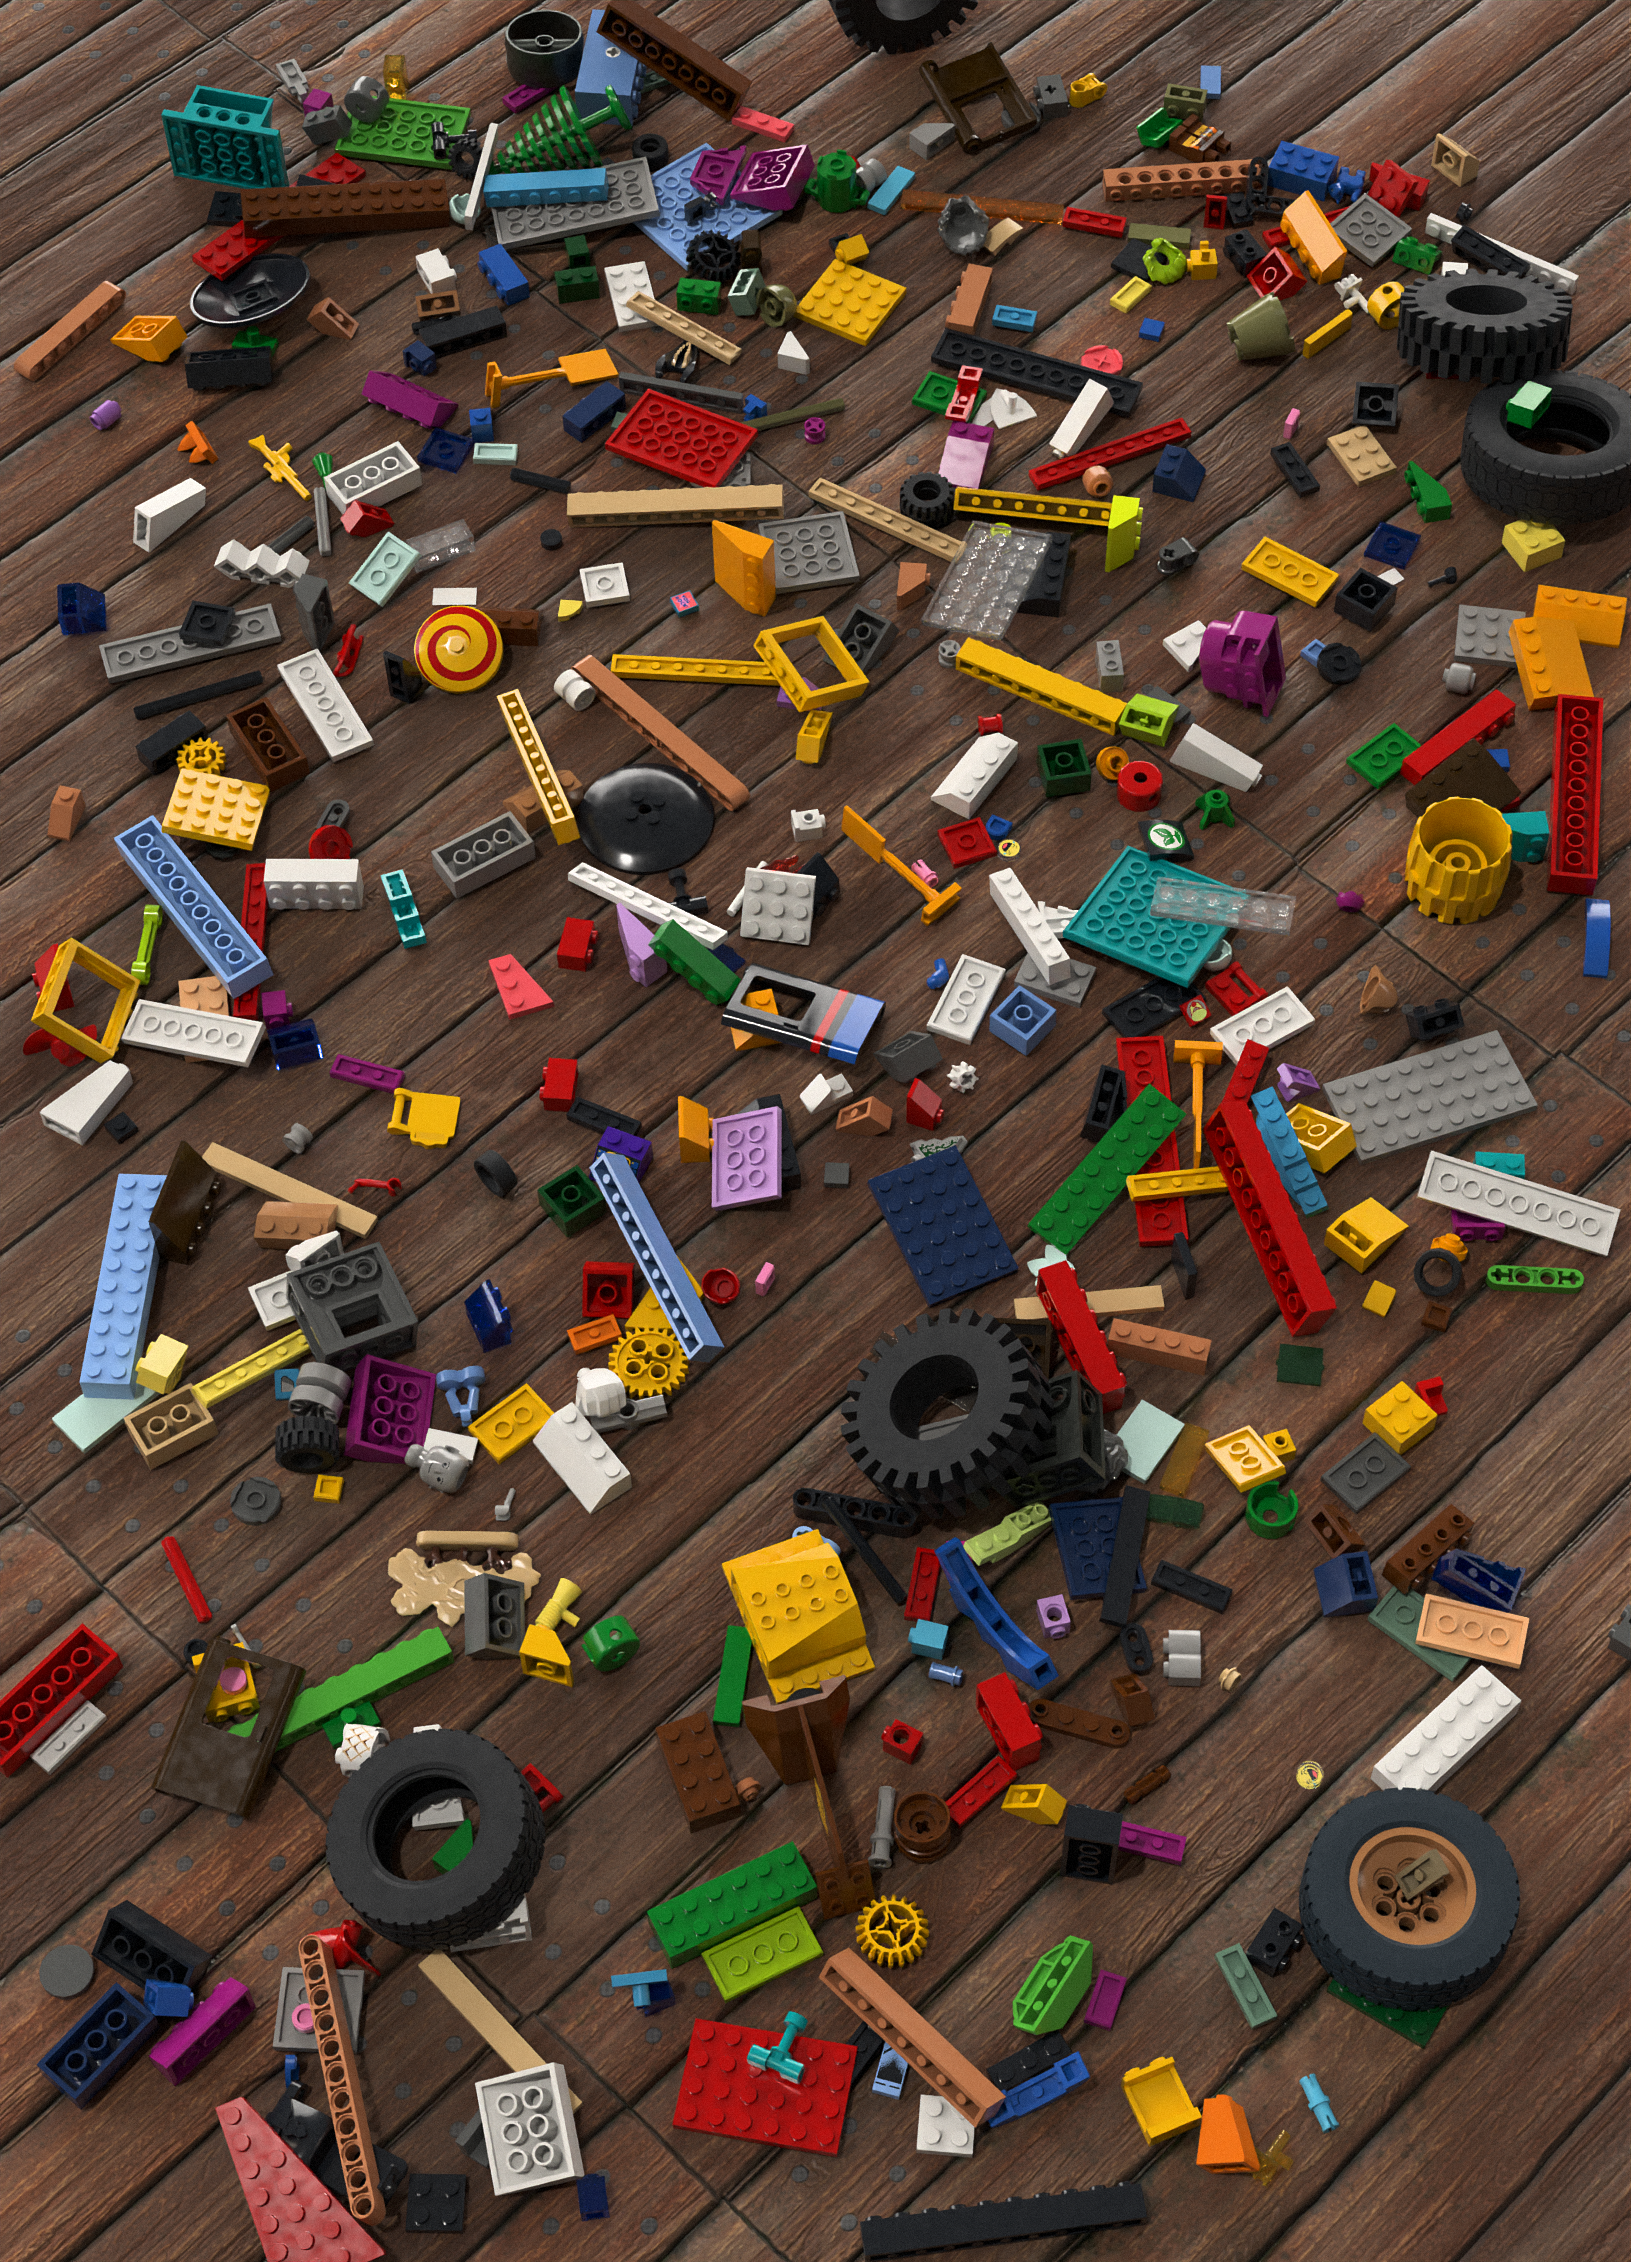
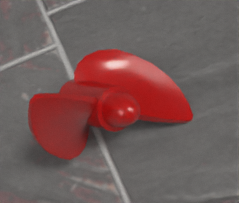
M94 1024L79 1029L80 1032L96 1041L97 1028ZM43 1028L32 1033L26 1039L23 1046L24 1055L51 1049L52 1055L59 1059L62 1065L70 1067L77 1065L87 1056Z
M345 1919L341 1927L324 1929L308 1934L316 1935L331 1947L336 1969H343L347 1962L352 1960L373 1974L381 1976V1973L369 1964L355 1949L363 1926L356 1920Z

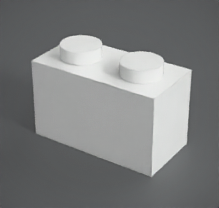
M439 249L415 256L417 271L431 294L456 290V272L453 268L450 269L446 255L442 256Z

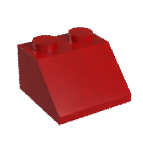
M1276 246L1247 275L1260 298L1274 292V297L1277 296L1279 301L1293 297L1308 282L1290 254Z
M58 943L53 944L34 963L36 973H33L32 976L35 987H40V991L36 992L38 1000L58 950ZM68 976L65 979L54 1012L75 1007Z
M585 1262L583 1267L582 1293L583 1317H606L614 1314L615 1318L631 1317L634 1298L635 1263Z

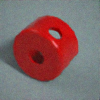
M1134 761L1126 764L1120 770L1117 779L1116 792L1120 804L1134 812H1145L1157 806L1162 796L1163 786L1160 770L1152 763L1145 761ZM1134 779H1143L1146 781L1143 783H1138Z

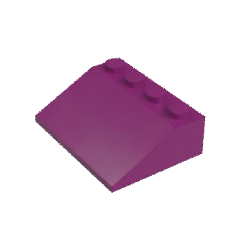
M808 144L753 152L730 193L731 199L773 211H788L792 209L815 166Z
M367 1354L356 1365L343 1455L367 1462L406 1464L404 1461L405 1456L411 1445L419 1444L424 1448L430 1427L436 1374Z

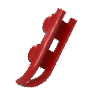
M351 624L347 633L342 637L343 646L341 651L337 653L338 665L333 671L335 677L347 676L355 668L364 639L363 635H360L358 639L355 638V624ZM350 650L354 651L353 656L350 655ZM343 665L349 668L347 671L339 673Z

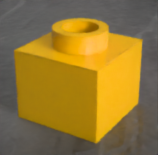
M1287 1429L1263 1436V1442L1281 1463L1295 1459L1296 1448Z

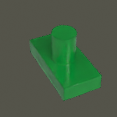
M250 326L246 332L238 331L232 343V349L271 346L273 357L279 342L278 338L260 335L259 329L256 326Z
M370 1701L355 1708H345L341 1715L321 1724L334 1750L342 1746L344 1739L343 1730L346 1724L381 1726V1722Z

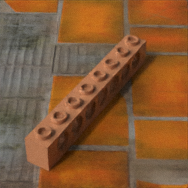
M1252 159L1103 169L1102 186L1105 202L1246 192L1248 166ZM1256 164V165H1255V166L1257 167V173H1256V175H1258L1259 172H1260V170H1261V168H1259V165ZM1253 182V183H1252V187H1253L1255 190H1261V189H1262V186H1261L1260 183H1258V182Z

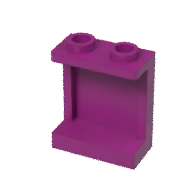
M1450 1209L1452 1233L1459 1236L1460 1240H1502L1505 1223H1494Z

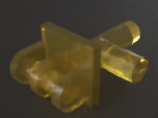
M1282 2130L1265 2153L1255 2148L1260 2168L1259 2171L1250 2173L1253 2174L1252 2178L1255 2180L1259 2178L1263 2181L1262 2185L1265 2187L1274 2178L1279 2165L1289 2170L1294 2163V2160L1281 2152L1290 2139V2135L1286 2131Z

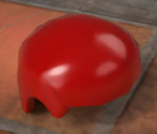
M724 1267L714 1270L710 1269L702 1278L701 1289L704 1296L711 1303L725 1305L735 1301L738 1297L740 1281L737 1275Z

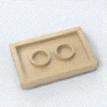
M1366 425L1327 439V445L1358 487L1396 473L1397 467Z

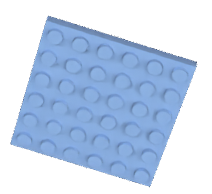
M707 143L651 175L660 216L632 222L686 271L690 270L688 269L689 263L686 262V250L695 235H700L703 231L708 234L711 229L716 234L720 230V235L724 236L728 233L727 239H734L735 243L740 240L743 230H757L783 214L782 210L773 211L731 199L730 193L741 175V172L738 171L724 205L715 202L718 205L716 209L707 210L705 217L689 224L685 220L684 205L699 196L703 199L706 196L690 185V177L702 151L714 150ZM708 246L699 249L698 252L707 250Z

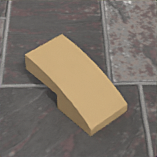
M1007 218L988 231L987 241L983 244V248L995 256L1006 243L1011 245L1024 229L1010 218Z

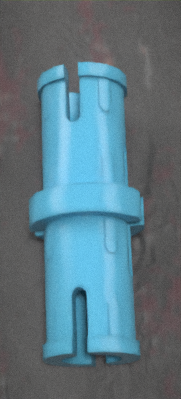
M1310 2074L1309 2079L1305 2076L1299 2080V2083L1302 2085L1310 2102L1308 2104L1310 2111H1314L1323 2133H1328L1329 2128L1333 2131L1340 2125L1329 2106V2097L1324 2095L1316 2075Z

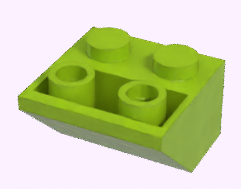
M1136 694L1127 703L1119 722L1121 733L1128 737L1164 747L1180 707L1179 705Z

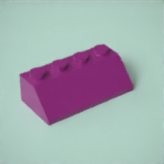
M369 370L361 393L368 397L369 402L376 405L384 404L386 405V410L394 413L399 411L403 413V418L411 421L416 419L420 421L419 425L428 429H432V426L441 427L459 405L395 374Z
M231 1977L225 1982H220L205 2002H199L185 2021H180L174 2026L171 2031L172 2034L164 2041L161 2040L155 2044L149 2055L153 2066L174 2086L180 2083L256 2008L249 1989Z

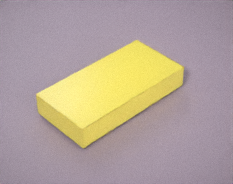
M1135 276L1110 299V305L1127 314L1151 291L1152 285Z

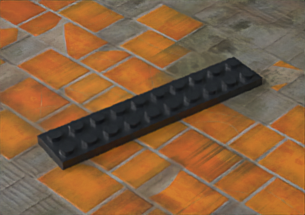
M945 328L931 355L932 363L956 370H961L962 365L983 368L981 377L1074 403L1088 380L1091 379L1108 388L1114 401L1108 412L1129 418L1143 389V383L949 328Z

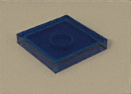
M435 427L418 454L417 460L420 463L456 474L472 449L474 439Z
M1380 521L1364 551V556L1405 570L1420 541L1421 535Z

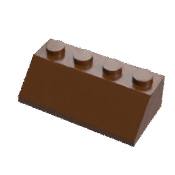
M473 607L492 619L500 632L503 645L539 646L543 610Z

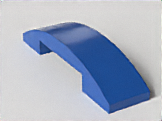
M1586 898L1583 976L1607 979L1611 928L1609 900Z
M1077 2051L1054 2063L1055 2067L1009 2091L1002 2090L1001 2092L1006 2098L996 2115L988 2120L991 2128L1007 2124L1031 2114L1060 2099L1090 2079L1091 2076L1080 2052Z

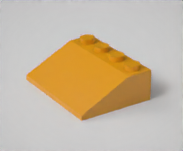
M713 520L715 581L745 610L765 617L776 599L774 540Z
M1528 617L1513 620L1508 633L1529 711L1555 707L1558 694L1594 697L1574 621L1545 617Z

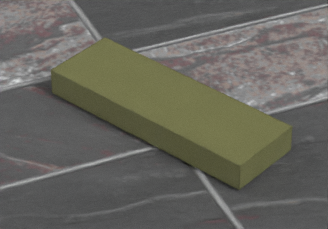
M1130 223L1128 243L1134 238L1142 243L1151 245L1154 239L1163 238L1176 248L1189 249L1191 229Z

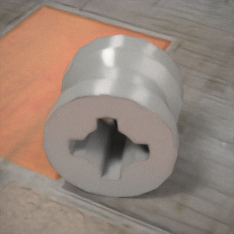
M946 640L940 644L938 659L941 666L945 668L956 667V655L961 649L959 643L953 640Z
M295 1123L291 1127V1132L285 1134L282 1140L290 1150L295 1153H301L304 1150V1145L311 1142L313 1135L303 1125Z

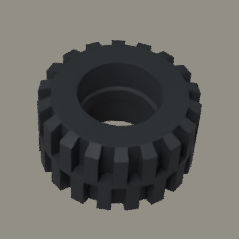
M927 471V473L918 472V475L913 474L910 476V479L906 478L904 480V484L900 487V514L930 528H938L940 524H946L947 520H950L952 517L954 489L951 482H948L945 476L941 477V474H932V472Z
M299 1416L281 1422L275 1432L276 1463H279V1466L286 1468V1470L298 1473H314L330 1469L339 1461L338 1426L330 1420L314 1416Z

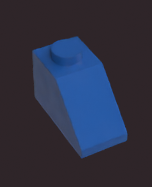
M491 408L469 409L473 443L494 441Z
M146 1979L143 2006L157 2016L188 2017V2010L192 2009L194 2002L193 1992H191L188 1986Z

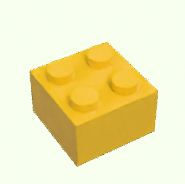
M1401 1381L1365 1410L1362 1424L1372 1433L1376 1432L1401 1456L1434 1430L1438 1415Z

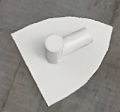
M996 388L991 398L990 411L998 429L1037 417L1027 401L1016 393Z

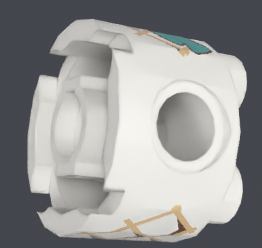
M346 1724L343 1730L344 1739L342 1747L336 1751L335 1762L340 1764L342 1774L345 1777H350L355 1770L358 1771L361 1768L360 1765L368 1757L372 1758L374 1752L385 1746V1742L390 1743L388 1731L380 1727Z

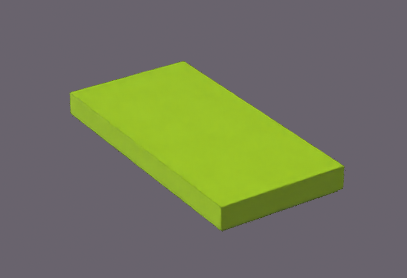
M798 1906L701 1954L724 2002L727 2003L822 1957L823 1951Z

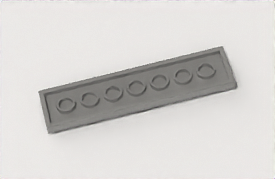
M270 603L236 612L222 647L180 639L179 632L182 627L180 625L99 645L108 681L111 684L281 642L282 640Z

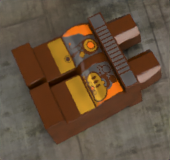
M1194 114L1190 115L1182 125L1176 128L1169 138V151L1197 163L1218 162L1220 159V153L1218 152L1226 155L1231 150V142L1224 139V131L1199 122V117Z

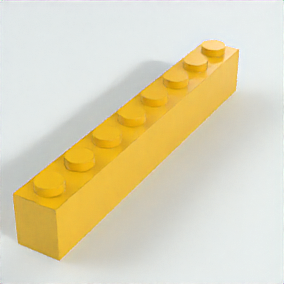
M956 487L953 510L1109 526L1112 503Z
M969 637L956 655V670L1112 736L1116 734L1120 727L1119 722L1127 703L1120 699L1110 697L1098 690L1086 687L1079 682H1074L1060 674L1050 672L1041 666L1031 664L1019 657L1012 656L1000 649H995Z

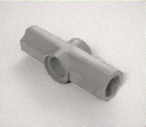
M662 1394L637 1401L626 1399V1406L621 1408L619 1412L601 1418L590 1416L595 1431L602 1433L619 1428L633 1430L640 1423L668 1416ZM628 1412L633 1413L631 1416H623Z

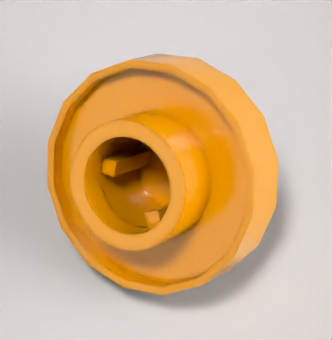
M1116 746L1106 747L1097 756L1096 768L1103 778L1115 780L1118 779L1120 770L1129 763V757L1122 748Z
M1451 1233L1434 1238L1430 1248L1449 1250L1457 1256L1459 1261L1465 1260L1468 1252L1460 1237Z

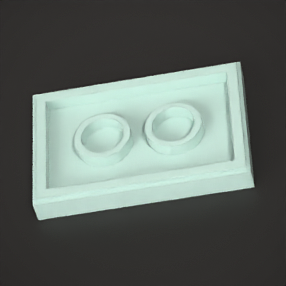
M387 532L350 580L349 584L383 607L422 555L390 532Z
M1141 1400L1117 1434L1123 1440L1129 1459L1127 1466L1122 1471L1145 1484L1182 1433L1185 1424L1146 1401Z

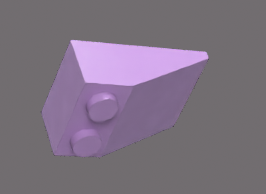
M618 903L616 907L619 934L630 968V975L636 982L640 981L647 987L667 973L666 961L657 956L654 950L648 946L654 934L621 903Z

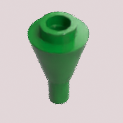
M318 453L312 459V463L323 480L326 491L324 477L332 474L333 457L327 453Z

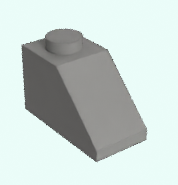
M923 123L910 133L909 148L925 160H928L955 140V125L953 123Z

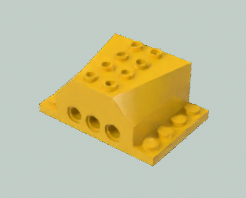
M818 1529L722 1563V1569L777 1705L785 1703L792 1693L802 1688H814L820 1691L819 1681L845 1675L846 1680H850L875 1670V1665L865 1644L866 1632L855 1595L838 1555L829 1543L824 1544Z

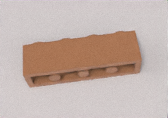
M968 264L966 272L963 271L961 275V286H957L955 295L957 299L952 301L951 315H947L946 328L975 335L992 285L993 268Z
M1114 1318L1107 1348L1109 1352L1113 1351L1115 1356L1204 1376L1211 1340Z

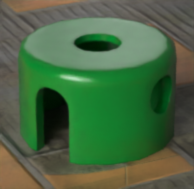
M1267 1481L1254 1487L1247 1499L1245 1509L1246 1523L1251 1531L1265 1539H1278L1286 1536L1293 1529L1297 1517L1298 1499L1294 1491L1290 1489L1288 1498L1278 1492L1280 1482ZM1266 1511H1273L1277 1514L1278 1519L1274 1523H1268L1263 1519V1514Z
M620 1615L607 1618L592 1627L584 1635L583 1640L585 1643L581 1645L595 1669L603 1672L616 1669L629 1661L637 1653L640 1647V1640L627 1619ZM617 1631L616 1634L610 1637V1632Z

